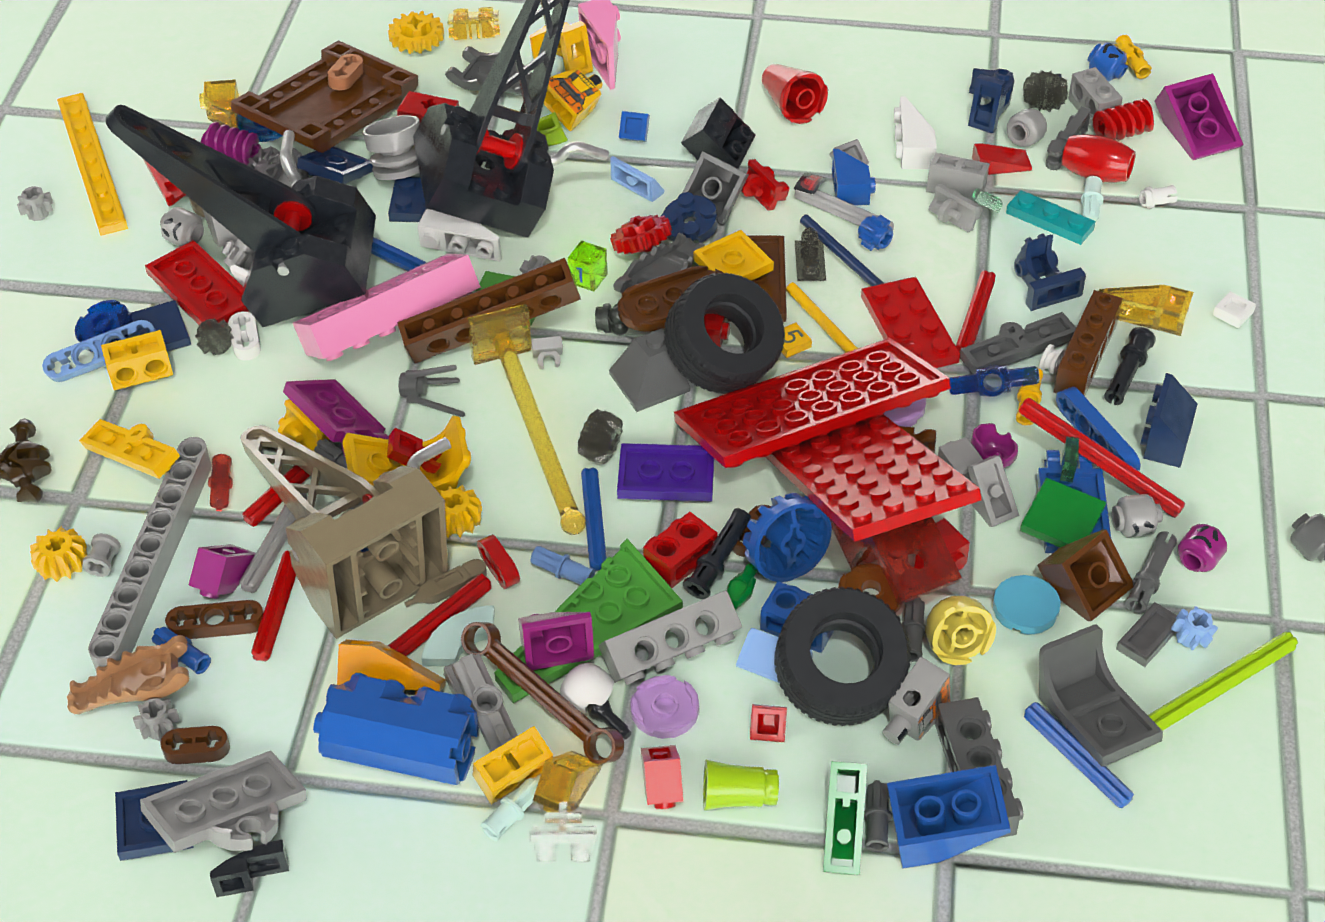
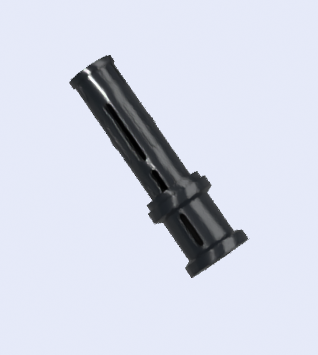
M1135 327L1131 330L1129 343L1123 346L1120 352L1122 361L1108 390L1104 394V398L1108 403H1112L1115 395H1117L1114 405L1123 403L1138 367L1146 363L1148 359L1147 351L1156 342L1154 333L1149 329Z
M735 508L708 553L703 554L697 559V567L691 577H687L683 581L684 589L692 596L703 600L711 595L710 588L715 580L724 574L723 564L745 531L749 519H751V515L748 512Z

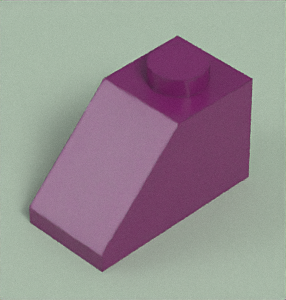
M232 544L198 547L188 585L200 589L199 594L208 598L218 599L219 595L231 594L239 586L240 579L256 553Z

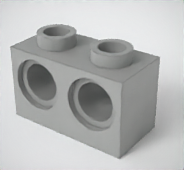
M1096 67L1072 73L1068 100L1077 110L1081 106L1091 110L1089 124L1093 128L1092 119L1096 111H1104L1107 108L1121 105L1123 99Z

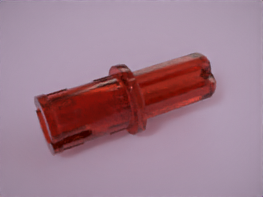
M217 454L212 457V472L208 478V486L210 487L209 504L210 507L216 508V511H222L223 508L228 507L229 493L233 486V479L231 477L232 458L226 454Z

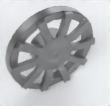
M272 146L259 149V152L253 158L250 157L248 159L249 163L247 166L278 180L283 170L280 161V151ZM277 158V163L271 164Z

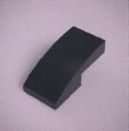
M283 840L268 842L267 844L253 847V850L243 851L210 871V880L216 897L254 891L253 878L289 871L288 857Z

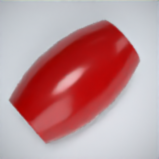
M1090 134L1072 135L1066 142L1062 155V165L1084 178L1097 176L1102 182H1126L1132 173L1136 152L1112 138Z

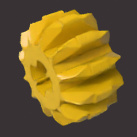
M463 484L457 489H453L450 485L446 491L437 489L445 500L447 539L452 534H457L460 539L463 532L473 534L474 526L480 525L482 511L481 501L477 498L474 490L466 491Z
M62 526L54 532L47 529V535L36 536V543L30 546L33 568L40 573L44 580L52 577L56 582L63 576L71 580L73 572H82L83 559L88 555L87 545L82 536L78 535L74 528L66 531Z

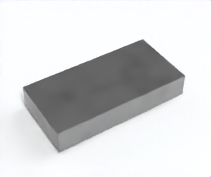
M1154 602L1119 640L1116 650L1146 667L1176 633L1171 630V627L1177 620V615Z

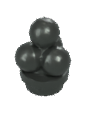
M610 303L603 304V307H596L595 323L597 330H604L605 333L613 331L616 335L627 333L629 327L618 316V303L611 307Z

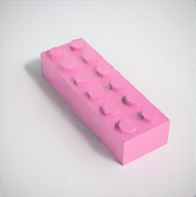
M445 254L367 289L365 295L326 307L293 322V325L307 356L317 357V359L326 358V361H331L343 355L342 351L351 346L353 349H357L369 344V338L379 334V337H383L395 332V326L398 325L397 322L446 304L454 299L472 294V291L481 288L468 255Z

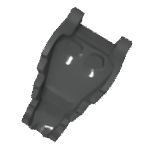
M467 46L462 52V57L470 64L463 72L459 71L456 67H450L445 75L449 81L463 89L480 91L499 52L483 53L471 46ZM515 63L511 70L509 78H511L514 74L517 73ZM529 72L527 75H525L527 87L529 85L532 72ZM516 82L505 92L522 96L520 82Z
M678 233L673 243L668 245L662 243L659 247L653 246L650 254L643 252L638 260L634 259L624 275L619 277L613 284L614 290L622 294L633 285L690 268L694 263L693 251L704 247L705 244L701 242L695 243L691 238H686L685 235Z

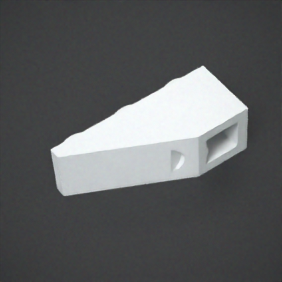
M900 96L899 107H894V123H899L895 124L896 158H901V169H929L937 149L935 130L906 96Z
M426 209L417 225L420 247L465 254L498 262L502 259L500 237L479 223Z

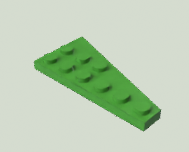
M627 538L620 545V550L612 558L608 557L601 564L602 568L592 578H587L555 612H591L594 658L602 655L598 647L602 642L682 609L683 601ZM520 646L513 654L525 663L523 649ZM591 660L533 671L549 684L566 675L574 667ZM499 668L494 672L495 681L512 703L529 695Z

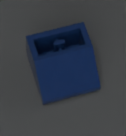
M1166 373L1163 384H1156L1152 402L1157 403V405H1150L1145 424L1151 425V428H1144L1140 445L1146 446L1143 459L1181 468L1198 403L1172 374Z

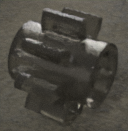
M215 318L205 320L197 328L195 338L199 342L196 345L204 354L209 351L213 356L223 354L231 347V340L234 339V336L230 333L232 328L225 320H222L220 323Z

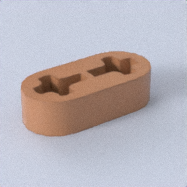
M357 54L341 56L328 71L329 87L334 90L349 89L363 74V58Z

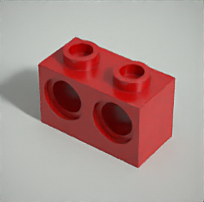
M689 511L680 519L674 520L658 536L650 538L645 546H643V557L667 584L673 588L694 572L697 567V559L703 554L708 553L718 536V532Z

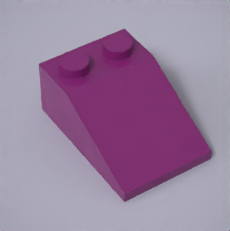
M1213 73L1164 86L1154 100L1164 125L1192 160L1236 149L1244 145Z

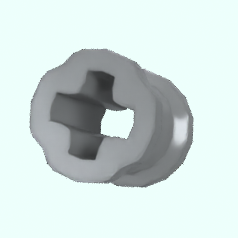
M100 533L93 536L91 541L92 549L90 554L84 557L82 567L91 575L106 577L111 571L112 558L118 554L121 545L113 536Z

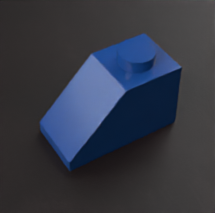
M833 149L832 177L835 197L853 205H870V194H875L876 183L875 177H870L869 166L840 149Z

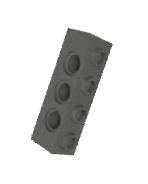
M978 697L937 704L935 727L950 771L956 772L996 765L1011 829L1010 833L999 838L1017 835L1019 820H1022L1024 816L1023 807L1020 799L1013 796L1011 790L1013 787L1012 776L1008 768H1003L1001 745L998 739H993L992 724L988 710L982 709Z

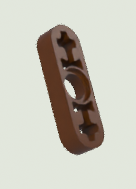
M254 600L178 606L167 613L165 623L169 630L189 639L251 634L258 631L263 616V609L261 604ZM252 614L251 619L246 620L247 615ZM214 615L224 617L223 621L218 624L210 625L206 623ZM231 615H234V621H231ZM185 620V621L183 622V625L178 626V625H180V621Z

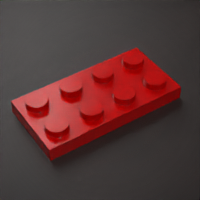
M194 240L145 265L147 275L208 334L229 323L230 317L235 313L249 312L248 308L241 301L244 287Z
M916 276L861 289V298L884 340L887 338L893 339L934 368L959 363L960 353Z

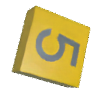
M796 322L784 327L785 341L781 352L786 358L812 347V339Z

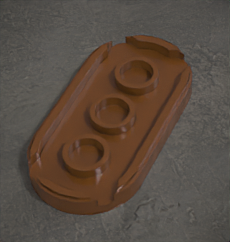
M694 266L627 288L622 293L620 301L618 300V316L627 327L637 331L651 332L665 328L669 310L692 283L703 278V276H709L713 273L723 274V272L715 269V271L708 270L707 266Z

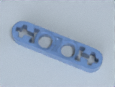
M146 320L129 323L49 354L43 360V371L55 382L72 379L106 366L101 345L107 344L115 338L120 340L126 339V334L130 338L138 336L141 329H145L149 333L156 331V329ZM86 349L92 350L94 352L92 361L86 364L80 363L79 354ZM69 356H71L72 361L76 365L75 368L69 364L71 362L68 359ZM57 361L63 365L61 366L60 373L52 370L55 368L54 363Z

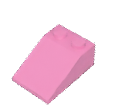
M591 0L578 4L579 21L586 24L592 64L609 89H614L618 62V42L621 40L620 32L617 28V21L620 20L619 10L610 0Z

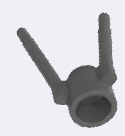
M456 365L422 370H406V372L400 374L398 383L400 396L407 397V403H418L452 415L465 416L464 411L420 397L421 394H426L428 384L459 383L460 379L457 377H426L428 375L455 371L457 369Z

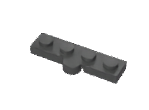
M1063 312L1027 324L1025 329L1018 323L1006 322L1001 325L999 335L960 349V359L974 376H978L1043 352L1049 344L1056 347L1071 340L1076 327Z

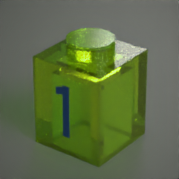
M581 240L567 258L568 266L578 287L595 292L608 275L606 248Z

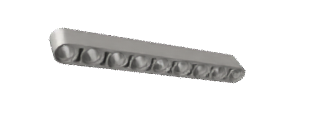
M189 437L178 445L176 451L180 457L164 476L89 643L88 651L95 671L98 666H107L108 658L119 661L123 651L133 652L211 471L212 465L206 443L202 438Z

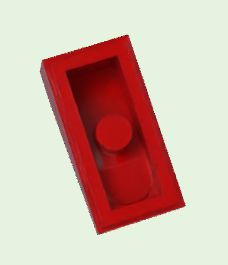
M976 143L973 146L972 159L989 163L988 175L1032 170L1026 150Z

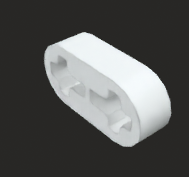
M249 312L235 313L229 319L234 354L240 360H252L261 351L255 317ZM246 325V329L241 330V326ZM249 342V346L244 347L243 343Z

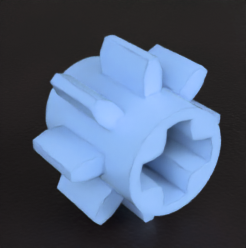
M1197 606L1189 613L1187 610L1181 609L1176 617L1177 620L1171 627V630L1176 632L1177 642L1191 650H1194L1199 644L1207 648L1213 640L1212 636L1218 629L1217 626L1213 625L1212 615L1205 610L1198 609Z

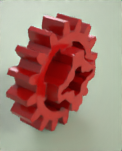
M658 215L635 216L630 218V221L626 224L621 225V228L616 229V233L611 234L610 240L614 251H617L618 254L622 252L624 254L647 253L652 250L653 246L667 240V236L672 234V228L669 219L665 218V215L660 217Z

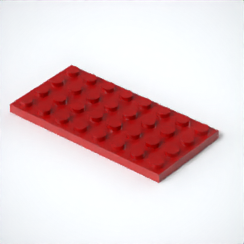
M887 338L675 411L674 417L676 424L724 468H735L741 466L745 461L756 457H767L773 451L785 447H795L804 440L826 436L830 431L841 427L854 426L858 421L869 417H880L886 411L908 407L917 400L936 397L940 392L949 390L951 387L948 376L893 339Z
M884 414L880 417H869L858 421L851 427H841L830 431L823 437H813L804 440L795 447H785L773 451L771 455L766 457L854 542L982 500L980 488Z

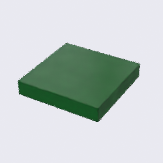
M1046 478L1021 524L1020 531L1061 548L1091 535L1107 502Z

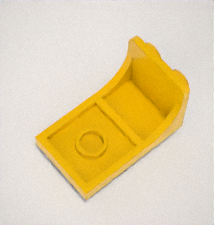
M453 415L439 435L423 442V447H427L446 437L451 444V448L443 452L436 461L441 463V467L435 474L426 472L420 466L421 472L436 490L446 491L449 485L456 489L461 474L470 465L471 452L467 448L465 428L462 427L459 416ZM346 433L342 441L347 469L363 477L372 486H374L373 481L378 479L383 473L392 471L400 466H405L387 458L388 439Z

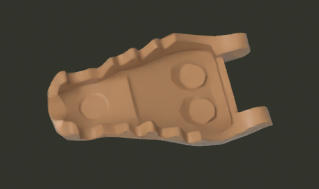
M177 635L161 645L137 646L133 653L123 651L121 660L116 661L108 658L107 666H98L96 668L97 675L90 676L86 682L77 683L74 680L70 681V691L67 695V708L69 712L82 714L110 704L147 701L152 698L160 699L178 691L189 682L188 669L178 667V658L187 651V639L182 635Z

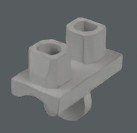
M938 184L935 187V196L928 210L938 215L940 221L944 223L949 221L961 229L970 232L973 231L976 220L980 218L983 205L964 197L953 188L950 189L943 184Z

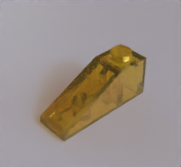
M1168 285L1099 289L1100 292L1123 298L1119 321L1178 336L1182 334L1194 293Z

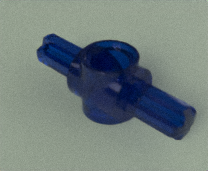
M990 365L987 368L977 369L976 374L949 378L951 387L949 391L952 395L979 392L980 396L996 397L1002 393L1011 392V387L1038 384L1040 381L1039 370L1036 366L1009 369L1008 365ZM989 374L998 375L1002 380V385L999 387L989 386L986 382V376Z

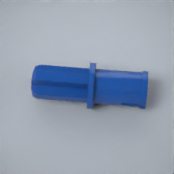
M166 627L156 628L153 632L152 642L155 645H161L168 642L172 637L177 636V634ZM185 637L187 639V651L178 658V662H182L196 674H201L209 667L211 657L194 647L192 641Z

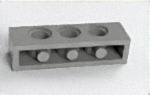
M725 590L610 638L599 644L598 647L614 683L624 679L626 685L644 678L643 671L654 666L658 672L674 665L675 661L673 658L685 653L688 659L704 652L705 648L703 645L715 641L716 645L719 646L735 639L733 632L742 628V624L729 594ZM697 619H702L707 623V635L700 634L695 626ZM667 631L675 633L678 637L677 648L670 647L666 643L665 634ZM636 644H641L647 648L648 658L646 661L638 659L635 655L634 649Z

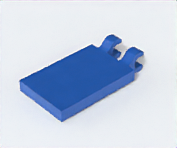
M1046 450L1047 460H1044V468H1038V490H1040L1045 479L1049 478L1107 502L1102 469L1093 468L1092 462L1078 454V460L1075 462V468H1061L1060 451ZM1106 503L1093 533L1106 529L1111 538ZM1044 541L1045 553H1053L1060 548Z

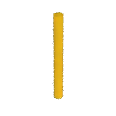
M794 282L788 284L786 291L845 353L858 349Z

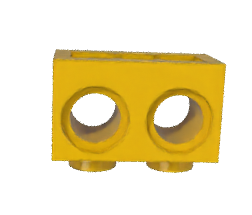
M161 330L101 345L114 391L173 375Z
M535 726L474 762L472 776L492 805L519 788L525 780L535 778L550 769L553 753Z

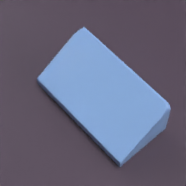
M614 156L610 158L611 180L651 202L664 194V189L654 178Z
M751 628L738 657L736 667L778 682L775 672L776 666L774 665L778 637Z

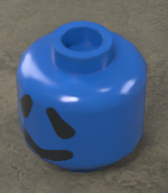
M1106 42L1103 45L1097 44L1087 59L1090 62L1089 69L1096 67L1108 81L1113 80L1115 77L1120 79L1128 69V65L1125 64L1127 54L1110 42Z

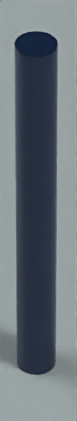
M808 214L802 216L800 223L870 286L884 284L881 279Z

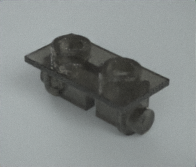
M811 227L806 228L801 234V240H795L797 281H826L823 243L818 240L817 231Z

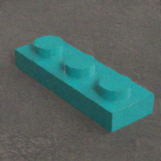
M1022 190L1009 202L1006 210L1008 215L1079 245H1082L1095 228L1096 221Z

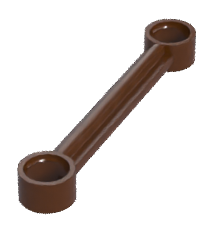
M473 622L464 628L461 635V644L465 652L473 655L480 654V656L488 658L584 742V753L591 762L596 764L611 763L621 757L624 751V740L620 732L611 727L599 728L507 649L501 643L500 632L494 624L489 622ZM481 627L488 636V643L483 651H479L474 642L475 633ZM602 733L608 735L612 743V750L607 758L600 756L596 749L597 738Z

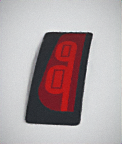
M806 172L800 177L794 190L814 195L826 177Z

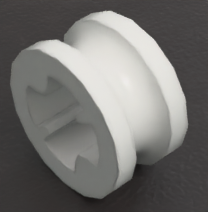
M1049 344L1041 357L1039 369L1045 370L1048 368L1051 374H1056L1065 350L1061 348L1055 350V346Z

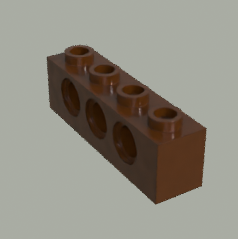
M1096 290L1093 291L1058 366L1053 393L1057 394L1073 386L1084 396L1086 395L1118 324L1123 298Z

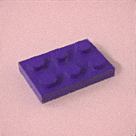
M621 443L617 499L713 500L714 458L703 447L699 445Z

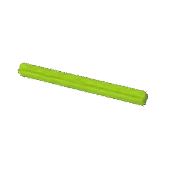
M1283 632L1148 714V716L1162 731L1294 651L1298 644L1297 638L1293 637L1291 632Z

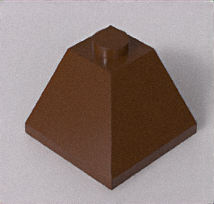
M1106 529L1057 549L1037 565L1044 580L1057 591L1060 600L1087 621L1094 620L1134 587L1133 580Z

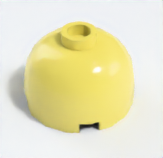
M950 596L941 600L932 608L927 617L925 633L931 649L942 662L951 665H966L972 662L969 657L976 656L979 652L981 655H984L989 650L995 640L996 625L989 611L976 599L967 596Z

